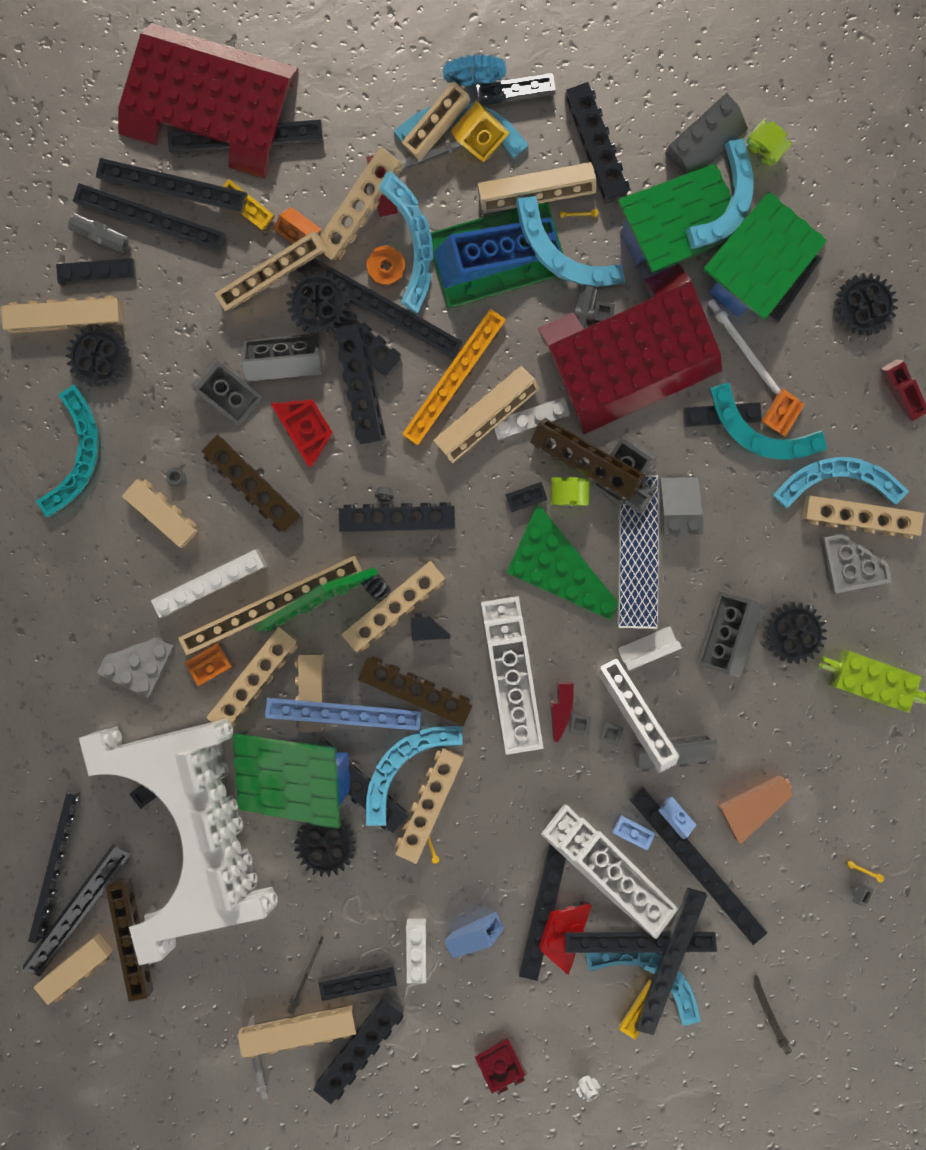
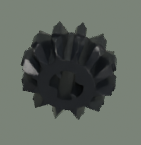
M379 573L361 583L367 593L378 602L385 599L391 593L390 586Z

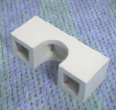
M407 919V983H426V919Z

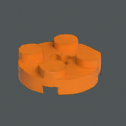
M387 245L379 246L372 251V254L367 259V271L376 284L383 286L393 285L403 278L405 260L403 255L394 247ZM384 261L392 265L389 267V270L381 268L384 265Z

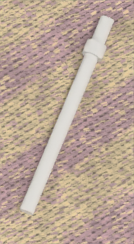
M711 299L707 304L715 313L716 320L723 324L774 395L778 394L780 391L779 387L727 318L728 314L725 310H721L714 299Z

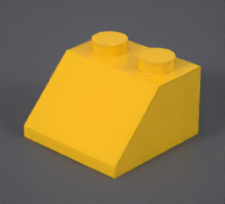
M477 100L451 130L456 140L483 163L509 134V131Z

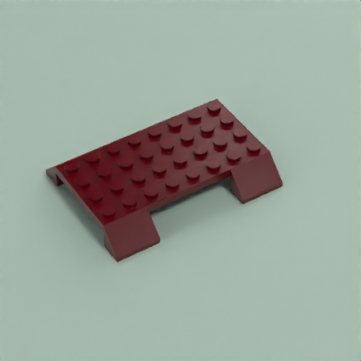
M151 23L140 33L119 103L118 134L156 146L161 126L158 123L160 122L229 143L228 167L230 169L266 179L271 162L269 152L288 89L294 86L298 68Z
M680 264L643 280L651 299L584 329L574 312L538 328L544 345L549 348L576 411V419L583 435L722 372L721 352L692 280Z

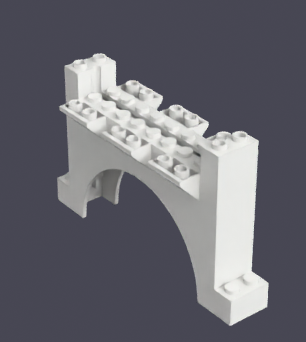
M228 718L122 744V734L118 730V726L99 730L79 738L89 776L98 774L119 775L146 786L168 807L181 835L183 868L175 893L164 908L144 915V922L129 927L139 965L161 961L176 947L175 937L263 919L277 906L278 898L277 894L273 891V887L252 891L257 886L258 879L252 868V856L249 854L248 849L241 850V844L237 841L236 835L242 831L243 827L242 819L237 811V800L234 799L233 794L226 796V788L222 784L221 779L228 776V765L224 762L223 746L221 743L233 737V728Z

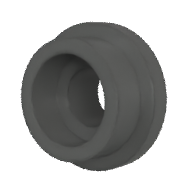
M175 467L167 472L166 480L171 486L179 487L185 482L186 475L182 469ZM175 474L179 475V480L177 481L173 478Z
M378 487L375 497L379 501L389 502L390 499L394 498V494L389 487Z

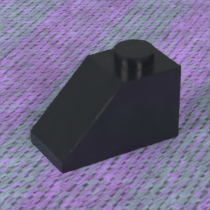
M414 613L415 617L410 618L412 641L451 638L450 633L431 616H426V613Z

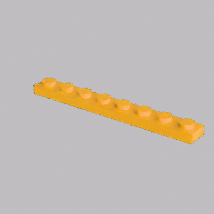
M490 308L402 434L404 437L417 446L420 444L506 321L505 318Z

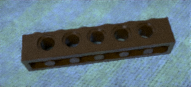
M547 418L538 423L530 441L538 450L549 453L552 458L561 460L573 470L580 471L588 479H594L602 487L613 490L623 499L631 500L645 477V474ZM551 438L555 440L556 444L552 443ZM567 448H570L573 454L569 453ZM583 457L587 458L589 463H586ZM600 467H603L606 473L602 472ZM617 477H620L623 480V483L619 482Z
M216 435L201 451L205 454L203 458L210 465L214 463L219 468L217 472L224 479L228 477L232 481L231 486L236 491H242L246 495L244 498L252 506L256 504L260 508L258 512L265 519L269 517L274 522L272 526L278 532L283 531L287 533L303 517L221 436ZM227 454V462L221 464L219 461L220 456ZM236 467H240L242 470L239 477L233 475V470ZM253 480L255 482V488L249 491L247 489V483ZM263 494H268L269 501L266 504H262L260 501ZM277 507L283 509V515L279 518L274 515V510Z
M372 656V658L368 657L358 677L359 681L464 726L473 706L470 698L461 694L457 697L452 694V690L445 687L439 689L430 680L425 679L423 682L417 679L418 675L409 671L405 674L396 665L390 664L387 666L378 657ZM379 669L384 670L386 678H377L376 671ZM401 677L404 680V685L401 687L395 686L393 683L394 678ZM419 685L422 692L415 695L411 692V687ZM430 693H437L439 700L431 702L428 696ZM448 701H455L457 707L454 710L447 709L446 703Z
M129 878L112 882L106 887V893L128 1002L148 998L153 992L149 965H139L129 929L130 926L140 924L132 881Z

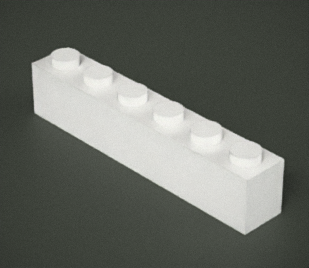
M255 549L151 600L159 618L166 617L266 568L267 565L260 550Z
M618 659L601 666L599 677L658 772L660 773L676 765L679 755Z

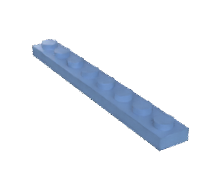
M267 698L265 718L419 730L421 711Z

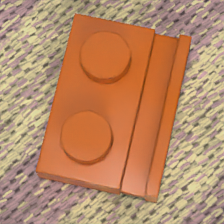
M781 389L761 422L779 433L780 436L786 437L805 404L787 390Z
M219 643L184 662L198 687L233 667Z

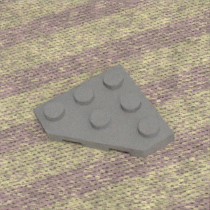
M837 534L822 538L833 594L892 582L888 563L876 557L872 552L855 543L846 535Z
M154 638L104 657L97 674L150 698L173 651L174 645L160 638Z

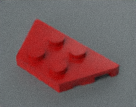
M313 399L272 403V408L308 467L311 468L333 435L331 428Z
M584 902L583 905L578 907L569 906L563 910L551 911L539 945V949L567 975L570 973L576 953H565L564 933H581L584 931L592 907L589 902Z

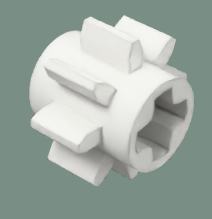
M585 1076L577 1082L579 1088L575 1090L579 1098L582 1100L585 1098L589 1102L598 1097L599 1093L597 1090L601 1087L595 1078L591 1079L590 1076Z

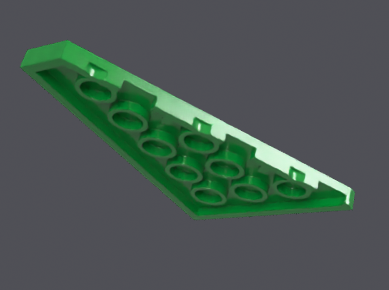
M536 505L506 573L611 620L617 607V600L541 506Z
M373 567L321 584L253 626L255 632L263 630L265 633L275 629V626L286 623V620L298 616L299 613L304 615L312 611L311 607L316 608L322 605L323 601H328L336 595L340 597L348 593V589L352 590L360 586V583L378 574L376 568Z

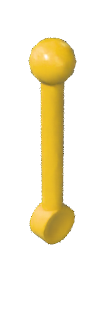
M597 209L587 212H565L562 210L559 212V217L591 215L595 218L599 212Z
M429 835L427 842L432 854V862L437 864L439 857L435 854Z
M852 861L847 863L850 869L854 868L874 877L880 883L884 881V877L881 874L876 875L855 865Z

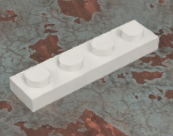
M565 397L509 415L494 428L497 440L536 428L538 423L545 418L554 422L569 417L570 412Z

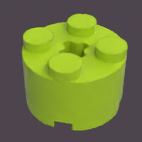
M763 119L747 137L748 145L746 147L750 153L760 155L763 164L770 166L779 161L792 145V140L787 141L786 136L788 134L773 121L766 123L767 119Z
M552 477L551 505L589 506V479Z

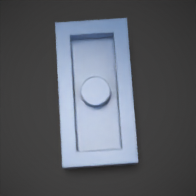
M672 796L667 798L658 809L682 839L687 838L696 827L694 821Z
M620 815L612 831L613 834L645 850H648L656 834L654 831Z

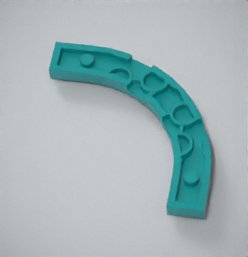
M729 382L709 388L716 414L722 426L737 443L749 451L773 459H796L827 450L824 433L821 430L793 439H773L759 434L741 417L737 410Z
M75 384L58 395L73 418L79 436V446L77 448L75 465L71 473L55 489L36 500V503L48 518L66 507L80 495L90 481L98 460L99 432L96 419L88 402Z

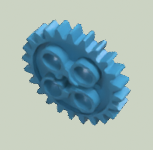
M477 54L473 56L466 55V57L459 56V59L453 58L452 61H447V64H444L443 78L447 80V83L454 81L459 86L475 87L479 84L496 82V80H502L505 74H507L506 62L503 61V58L499 59V56L492 57V55L487 56L485 54L479 56Z

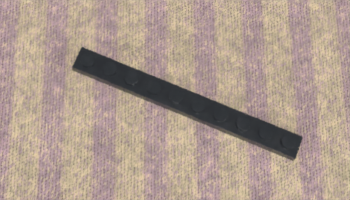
M316 258L296 269V271L308 277V271L314 276L316 270H318L321 276L324 271H326L327 277L334 274V281L339 278L341 280L340 285H345L346 287L343 292H348L349 296L345 299L350 300L454 359L463 343L460 339Z
M642 787L629 798L631 803L752 945L767 934L766 930L687 838L682 839L658 811L660 806L645 788Z

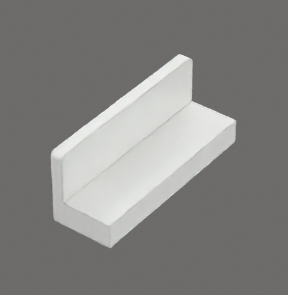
M666 627L619 647L618 652L625 668L629 671L677 651L682 647L679 641L675 639L671 627Z

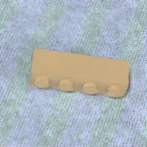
M453 81L402 141L404 148L419 162L471 102L468 93Z
M136 479L122 497L177 546L184 548L199 532L196 528L197 524L189 517L185 519L181 515L183 512L177 506H171L167 503L168 498L161 492L157 494L152 489L154 486L146 479L144 481Z
M299 654L298 658H295V669L298 670V677L295 678V688L299 689V696H296L295 700L324 702V654ZM296 720V727H299V732H323L324 723Z
M98 933L42 978L33 988L47 1005L52 1001L57 1003L66 995L64 992L68 988L73 990L80 984L79 980L83 976L88 978L94 973V967L98 964L100 967L103 966L110 959L108 956L113 950Z

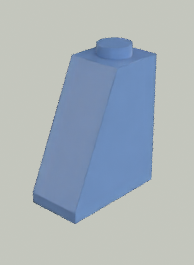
M497 912L453 931L447 937L445 944L452 958L493 945L504 930Z

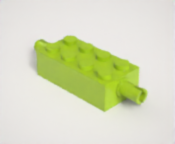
M847 650L841 651L838 662L825 656L820 660L828 663V665L819 663V668L834 672L829 684L830 686L907 713L910 712L913 701L926 705V693L918 690L922 676Z

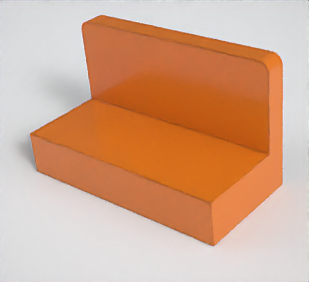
M293 207L288 208L279 215L273 229L292 244L311 232H316L317 234L321 232L319 226Z

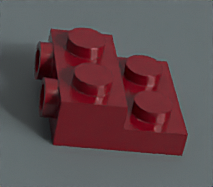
M509 1038L475 1056L492 1094L497 1091L498 1095L509 1090L507 1085L514 1082L516 1086L525 1081L524 1076L527 1075V1072Z

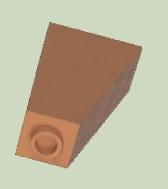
M779 775L718 805L734 839L739 844L744 842L793 796L790 791L792 786L787 778L784 779Z

